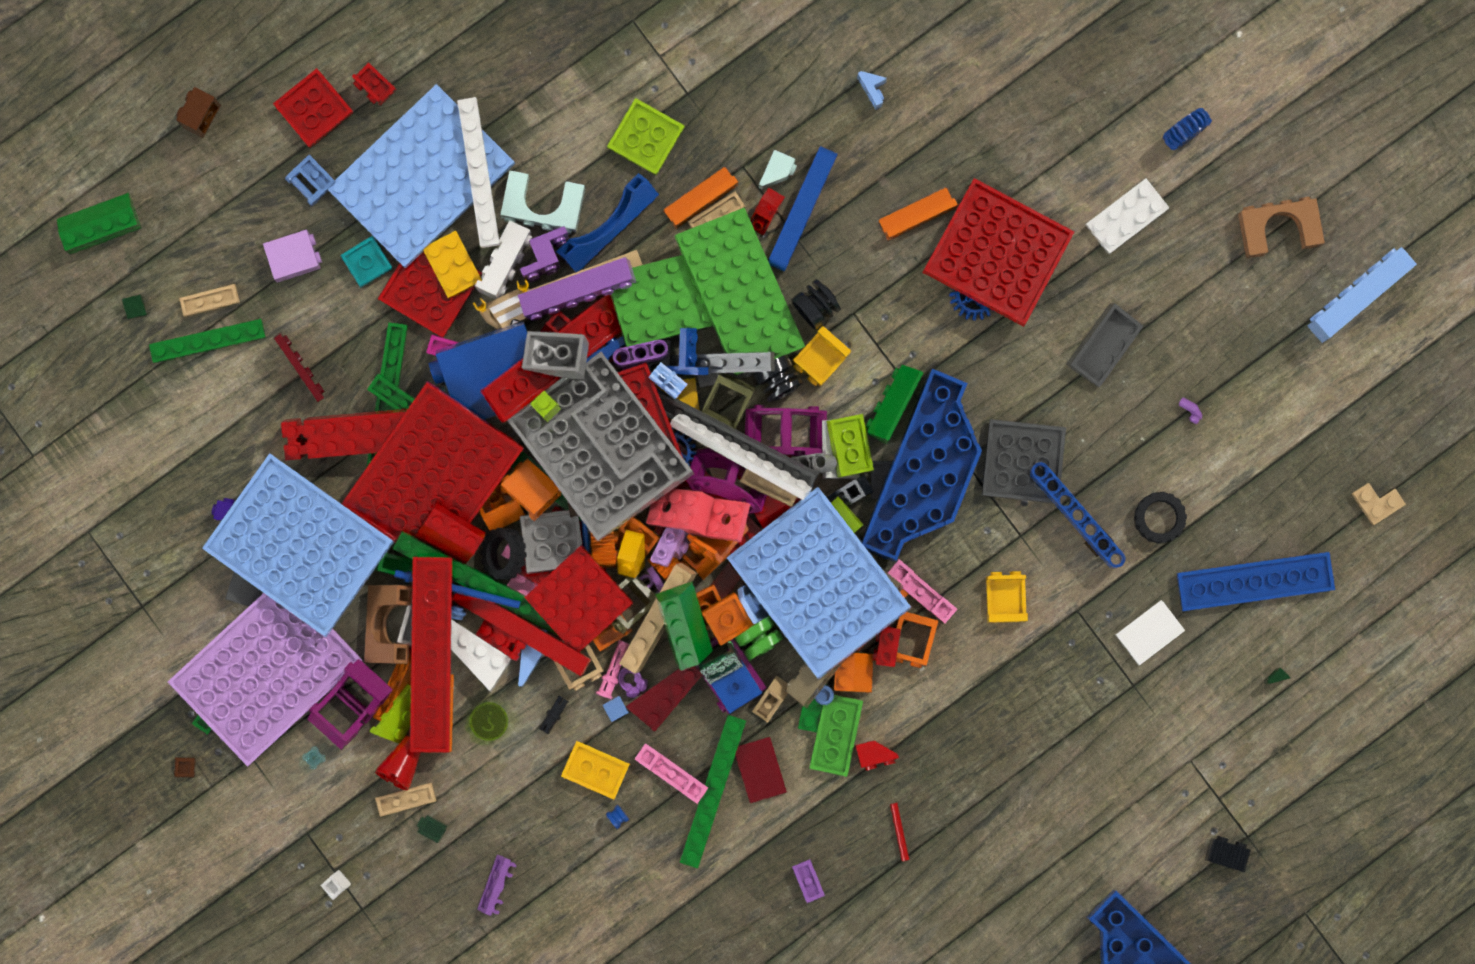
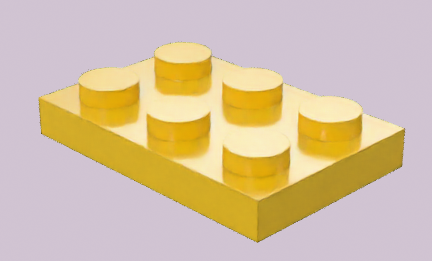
M456 231L430 243L423 250L448 299L475 286L478 280L482 281Z
M576 741L561 777L611 799H615L630 764Z

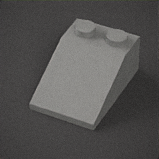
M527 331L522 369L563 378L584 379L589 342L583 334Z

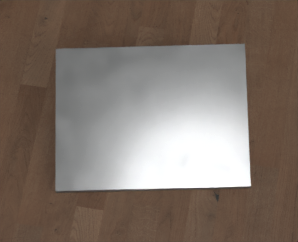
M599 352L586 362L584 379L562 378L545 391L561 408L548 423L530 405L533 401L507 420L597 541L603 539L694 475V472L602 352Z

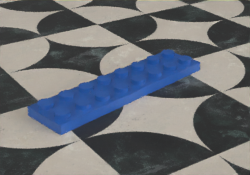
M1330 552L1176 573L1182 611L1335 590Z

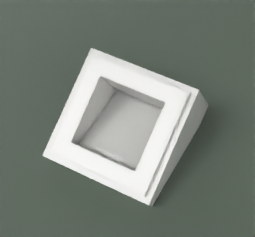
M338 870L320 886L334 900L351 883Z

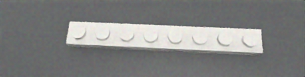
M477 98L457 100L480 247L500 245Z
M678 414L672 419L671 427L798 498L804 500L810 494L812 487L808 486L805 481L797 480L789 472L779 470L771 462L763 461L755 453L745 451L737 443L727 441L721 434L709 431L706 426L693 422L688 416Z

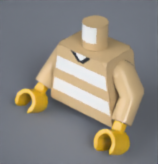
M524 278L525 285H519L517 280L518 289L489 303H485L482 298H479L482 301L481 306H476L473 303V306L477 311H480L486 323L496 329H501L522 321H528L524 317L518 297L519 294L530 291L526 278Z

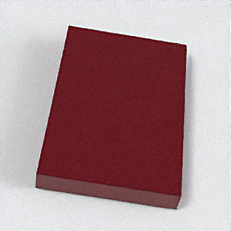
M770 737L738 746L735 756L750 803L787 792Z

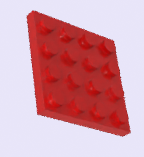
M423 251L406 269L401 264L398 265L378 300L434 334L444 338L475 289V286L448 299ZM477 270L480 277H482V272Z
M582 545L524 597L565 644L578 652H581L633 604V601Z

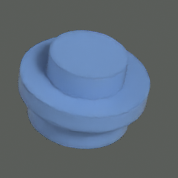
M453 605L452 618L463 620L467 613L464 607Z

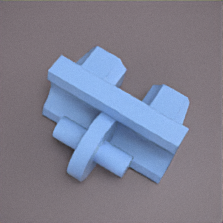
M661 362L648 377L673 399H676L687 386V383L678 377L675 371L672 372Z

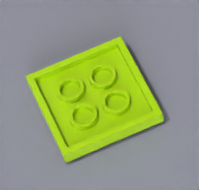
M635 98L607 148L657 176L685 126Z

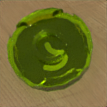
M485 702L478 705L472 711L470 727L478 738L492 741L500 738L505 733L508 727V716L500 705Z

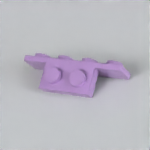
M666 528L650 559L651 562L668 567L673 556L674 558L681 559L689 547L687 539L689 533L681 529Z

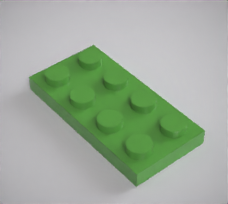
M834 695L830 704L822 706L809 769L848 776L863 705L862 700Z

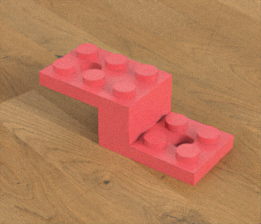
M672 489L650 505L646 524L681 529L693 536L741 542L750 504L714 499L698 491ZM671 504L670 510L666 512V506ZM730 516V522L725 525L726 518Z

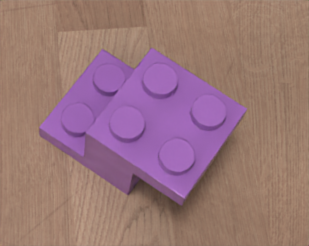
M565 226L529 240L537 262L520 268L523 278H526L530 283L539 280L543 274L552 275L560 268L552 246L560 247L569 240Z

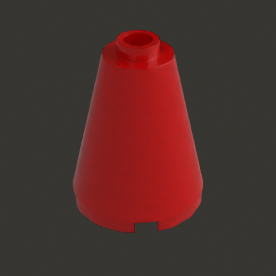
M406 736L376 768L375 774L386 782L390 781L394 784L393 786L408 791L411 787L421 752H410V737Z

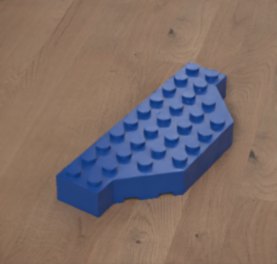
M935 369L929 371L862 537L861 543L868 552L895 562L904 543L954 522L982 452L961 403V398L967 386L966 382Z
M1112 890L1086 917L1100 930L1101 964H1191L1116 890Z

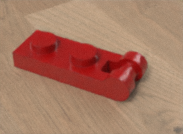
M486 620L483 621L476 633L478 637L515 661L519 659L521 650H524L527 644Z

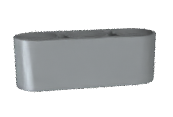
M816 453L791 457V459L805 466L809 462L808 467L818 473L831 472L837 465L836 458L830 454Z

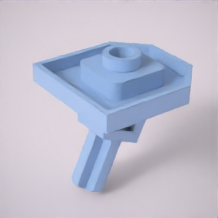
M747 585L737 589L739 600L753 624L770 616Z

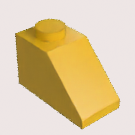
M626 530L617 557V571L620 575L636 578L645 567L644 534Z

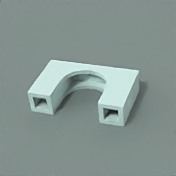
M509 171L500 214L505 222H509V220L514 223L519 221L528 227L539 225L542 226V229L548 231L565 226L568 234L577 232L585 185L566 182L562 201L558 209L548 215H539L532 212L526 205L525 198L529 175Z

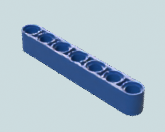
M822 146L819 147L768 260L770 266L785 272L836 160L837 153Z
M1038 462L1030 469V476L1107 566L1113 569L1121 567L1125 563V555L1045 463ZM1036 467L1043 468L1044 475L1042 477L1035 474ZM1049 481L1056 483L1057 489L1055 491L1048 489L1047 484ZM1061 496L1068 497V506H1064L1061 504ZM1075 510L1080 511L1082 514V519L1079 521L1073 518ZM1087 525L1094 527L1095 532L1093 535L1086 533L1085 528ZM1099 540L1106 541L1107 548L1105 550L1099 548ZM1113 554L1118 555L1120 558L1118 565L1111 562Z

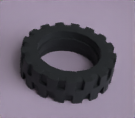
M1152 493L1138 503L1134 516L1135 527L1140 532V535L1148 541L1167 543L1177 538L1185 528L1187 519L1186 509L1180 499L1171 493ZM1165 502L1174 509L1176 523L1169 532L1163 534L1155 533L1146 525L1145 512L1152 503Z
M511 528L491 530L490 534L486 535V540L482 543L481 563L484 564V571L488 572V575L494 577V579L510 580L517 577L516 574H520L522 566L525 565L524 559L527 555V552H525L526 544L523 543L522 535H519L518 531ZM505 538L510 547V558L508 564L502 569L498 564L497 550L500 542Z

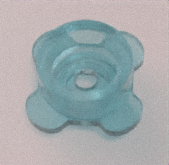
M313 746L311 751L303 754L302 759L309 764L310 769H316L317 765L325 762L326 757L319 752L317 746Z

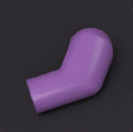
M1183 397L1179 406L1192 414L1189 417L1192 423L1198 424L1199 420L1202 419V413L1195 403Z

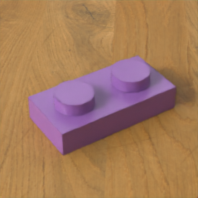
M810 859L792 866L807 903L825 896Z

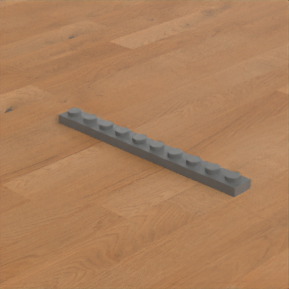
M657 389L668 418L673 419L678 414L686 415L691 421L706 426L713 433L721 434L727 441L737 443L745 451L755 453L758 458L771 462L774 467L789 472L792 477L805 481L808 486L813 488L819 474L818 472L678 399H673L667 393Z

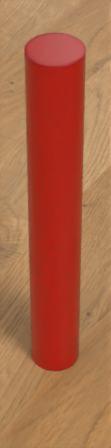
M892 803L890 807L901 860L907 861L909 860L898 803Z

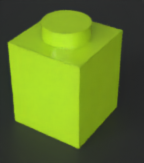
M545 391L530 404L547 423L561 410L559 405Z

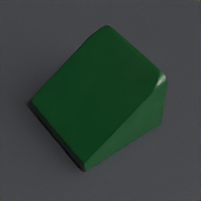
M136 295L122 299L128 319L147 315L143 296Z
M1276 668L1264 681L1266 684L1290 679L1291 677L1282 668Z

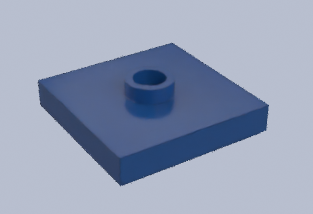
M742 660L709 680L729 714L762 693Z

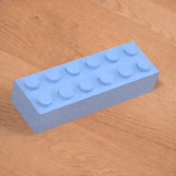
M1402 247L1398 250L1393 248L1381 258L1383 262L1379 260L1367 270L1368 275L1365 272L1353 282L1354 287L1350 285L1338 294L1339 299L1337 297L1324 306L1325 311L1321 309L1310 318L1311 323L1307 326L1322 343L1331 338L1417 265Z

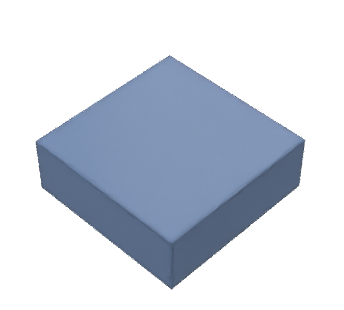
M620 696L603 704L611 722L629 713Z

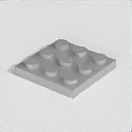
M569 510L543 513L535 521L529 515L520 516L523 543L526 544L525 552H527L525 557L527 574L555 570L582 545L579 517H570Z

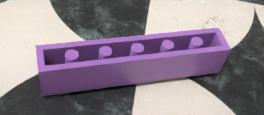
M624 257L519 294L518 297L524 317L531 321L541 319L542 315L548 313L550 315L556 314L565 307H576L579 302L593 301L596 299V296L602 294L603 296L610 295L619 288L627 289L633 283H636L630 260Z

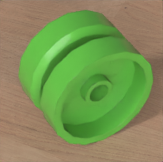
M770 616L735 638L740 647H744L750 642L753 644L744 652L749 661L767 653L784 639L779 630H775L770 634L766 633L775 625Z

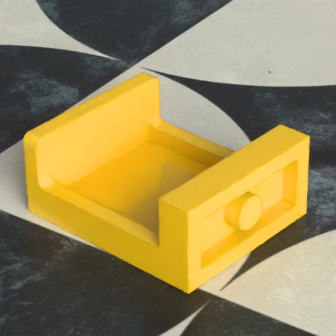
M822 326L805 348L792 360L793 368L800 374L804 372L808 376L807 380L812 385L821 387L851 354V350Z
M1012 571L1010 575H1002V572H990L991 576H986L987 622H1027L1026 575H1021V571Z

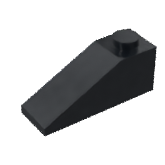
M864 475L828 495L826 498L831 503L839 496L845 505L849 507L874 491Z

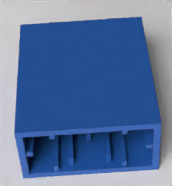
M524 321L436 350L437 360L428 363L435 384L445 382L450 397L482 419L495 416V412L480 390L524 357L527 337Z

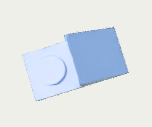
M863 71L859 72L857 78L875 110L882 107L884 97L881 91L875 88L885 84L887 78Z

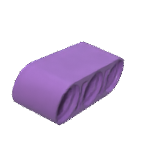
M654 340L619 348L613 354V361L618 368L622 369L663 360L668 355V346L663 340ZM657 346H663L665 351L662 354H657L654 352V349ZM643 350L646 352L644 358H637L635 356L636 352ZM620 354L627 356V360L623 363L616 360Z

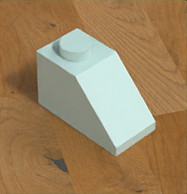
M774 150L760 181L759 188L765 189L787 180L789 175L793 176L797 167L794 164L795 158Z

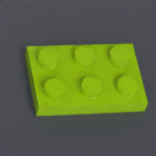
M863 414L826 421L833 456L837 461V478L873 471L874 468Z

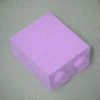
M304 230L263 243L274 280L277 283L321 269L319 263H322L319 251L315 252L313 245H316L313 234Z

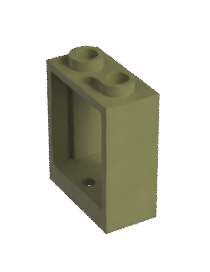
M720 373L701 412L736 429L756 387L727 373ZM721 384L746 396L735 421L709 409Z
M638 576L636 578L627 577L618 585L621 589L628 586L646 605L628 623L621 615L612 622L615 630L621 631L622 634L626 633L648 613L656 600L655 594Z

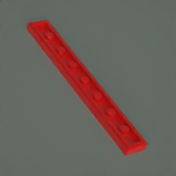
M455 593L452 598L454 602L579 676L584 674L591 661L587 656L494 602Z

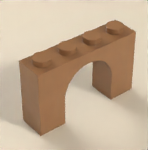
M1303 197L1298 202L1285 200L1281 201L1280 205L1274 206L1273 203L1263 204L1261 208L1248 206L1244 207L1243 211L1238 214L1246 259L1265 256L1268 253L1265 225L1269 218L1277 215L1287 216L1296 223L1302 249L1320 247L1325 243L1317 199Z
M368 585L364 663H409V645L392 643L387 635L386 622L390 611L394 607L412 605V586Z

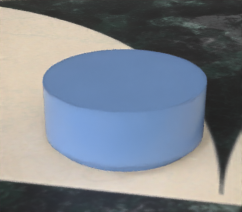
M824 686L815 697L816 702L820 705L830 704L834 698L833 690L828 686Z

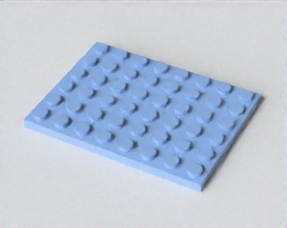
M437 84L348 167L328 189L405 269L430 243L434 242L474 204L459 108ZM482 130L490 184L493 186L515 162Z
M269 453L202 549L324 637H327L394 541Z
M819 487L727 557L818 679L911 609L905 598Z

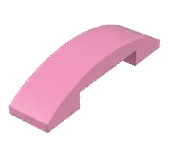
M900 559L887 572L902 584L903 589L944 624L956 612V607L939 595Z
M646 743L635 758L637 762L697 804L708 790V787Z

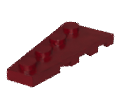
M281 332L275 335V341L317 402L324 398L323 393L325 392L319 382L317 384L312 379L314 374L309 367H304L301 362L303 358L298 351L294 352L290 346L292 342L288 336H283Z
M697 666L682 671L678 668L628 704L626 708L655 732L702 677L704 672Z

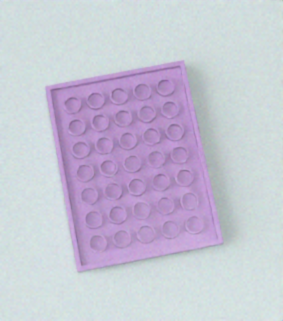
M263 593L178 671L168 683L229 748L249 766L339 682L345 673L343 671L350 662L355 663L358 659L361 661L362 659L334 629L331 630L327 637H324Z

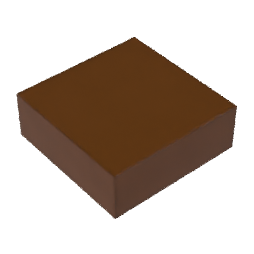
M175 757L174 777H195L196 758Z

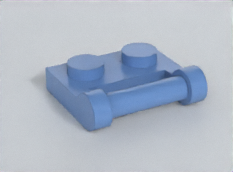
M310 155L298 164L285 178L308 199L307 202L311 206L315 205L335 183V180ZM300 173L317 190L314 194L297 178Z

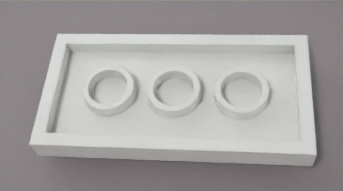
M1144 179L1090 220L1086 226L1105 251L1110 254L1162 215L1169 207L1150 182Z

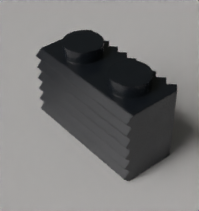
M1217 836L1216 839H1210L1205 860L1245 872L1251 850L1246 848V844L1237 841L1235 845L1230 844L1227 838Z

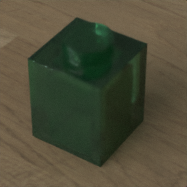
M428 814L426 817L422 816L419 820L417 832L439 843L449 825Z

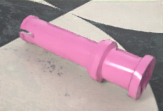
M618 641L607 673L602 675L603 681L599 691H596L597 695L612 700L611 694L615 685L618 684L617 676L622 666L619 663L630 644Z

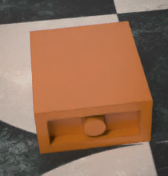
M528 459L523 463L520 462L515 467L514 472L510 476L506 475L501 481V492L503 494L505 492L508 493L525 508L533 521L542 515L561 496V491L555 483Z
M730 516L726 518L725 525L730 522ZM745 524L743 536H744L745 533L749 530L746 524ZM687 535L690 543L689 546L692 550L702 552L709 561L714 560L719 564L738 543V541Z

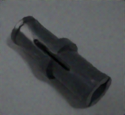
M558 695L552 708L546 712L548 714L539 729L549 735L556 721L560 720V715L569 701Z

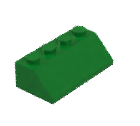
M129 193L57 219L60 239L64 250L70 255L142 229Z
M901 365L900 369L895 368L891 376L894 379L892 385L887 384L883 395H885L883 402L878 401L874 412L877 413L875 418H870L865 427L868 429L867 435L884 444L888 443L924 372L905 365Z
M691 581L655 594L675 661L681 671L699 665L713 651L694 585Z

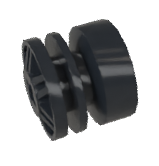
M815 279L812 282L814 288L810 285L806 286L809 296L800 291L791 299V302L804 320L814 330H817L826 323L822 315L823 313L832 318L834 314L831 309L838 313L841 307L831 290Z
M787 354L774 360L775 371L753 373L759 386L768 383L769 386L763 391L764 395L773 392V394L767 397L769 403L789 396L803 384L801 378L792 381L799 375L798 372L788 374L787 371L793 367V364Z

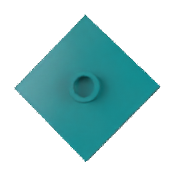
M373 235L340 255L360 288L393 269Z

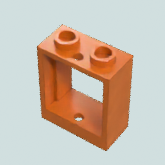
M906 612L898 618L897 629L901 630L903 621L923 625L931 629L923 659L897 653L896 662L903 663V660L911 662L910 666L921 668L922 665L927 666L938 620Z

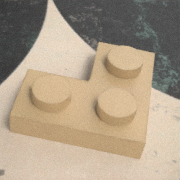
M1367 483L1352 493L1372 526L1406 505L1396 489L1379 498L1371 485Z

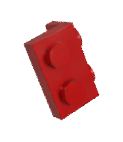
M369 62L357 75L353 74L351 76L354 80L353 85L359 91L363 89L368 94L366 97L373 104L377 102L381 106L396 91V88Z
M886 627L876 635V642H879V647L874 649L873 661H876V665L895 667L900 629Z

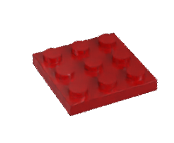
M317 68L273 103L309 148L354 113Z

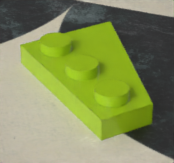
M406 685L393 701L392 708L388 713L384 712L380 717L382 720L376 727L373 726L369 732L398 744L405 738L411 725V685Z

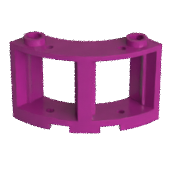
M754 405V409H746L745 435L761 442L762 416L781 415L780 446L768 447L784 455L795 457L823 453L822 421L827 420V411L819 410L817 406H809L808 409L765 408L764 405ZM792 415L810 417L809 448L791 447Z
M711 448L696 450L697 453L690 466L694 475L686 479L692 491L716 494L730 501L746 502L750 504L748 514L762 511L767 497L766 494L753 488L747 493L735 485L737 475L742 477L746 470L745 467ZM706 468L727 470L725 479L704 476Z
M360 659L355 663L350 662L343 671L345 673L319 704L316 702L309 711L311 713L307 719L341 750L359 733L364 725L363 722L367 724L380 705L386 701L393 691L389 685ZM350 677L374 698L367 708L343 687ZM335 695L359 716L344 734L338 731L319 713Z

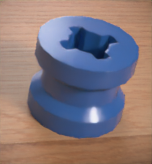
M616 805L612 812L606 813V816L616 829L620 828L623 822L629 821V818L619 805Z

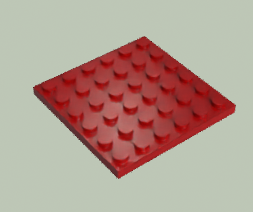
M974 178L922 273L1024 327L1067 248L1074 231Z

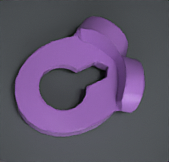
M625 667L619 671L618 682L626 691L627 697H638L640 692L646 690L648 681L642 678L639 672L634 674ZM632 673L635 676L636 687L624 681L626 674Z

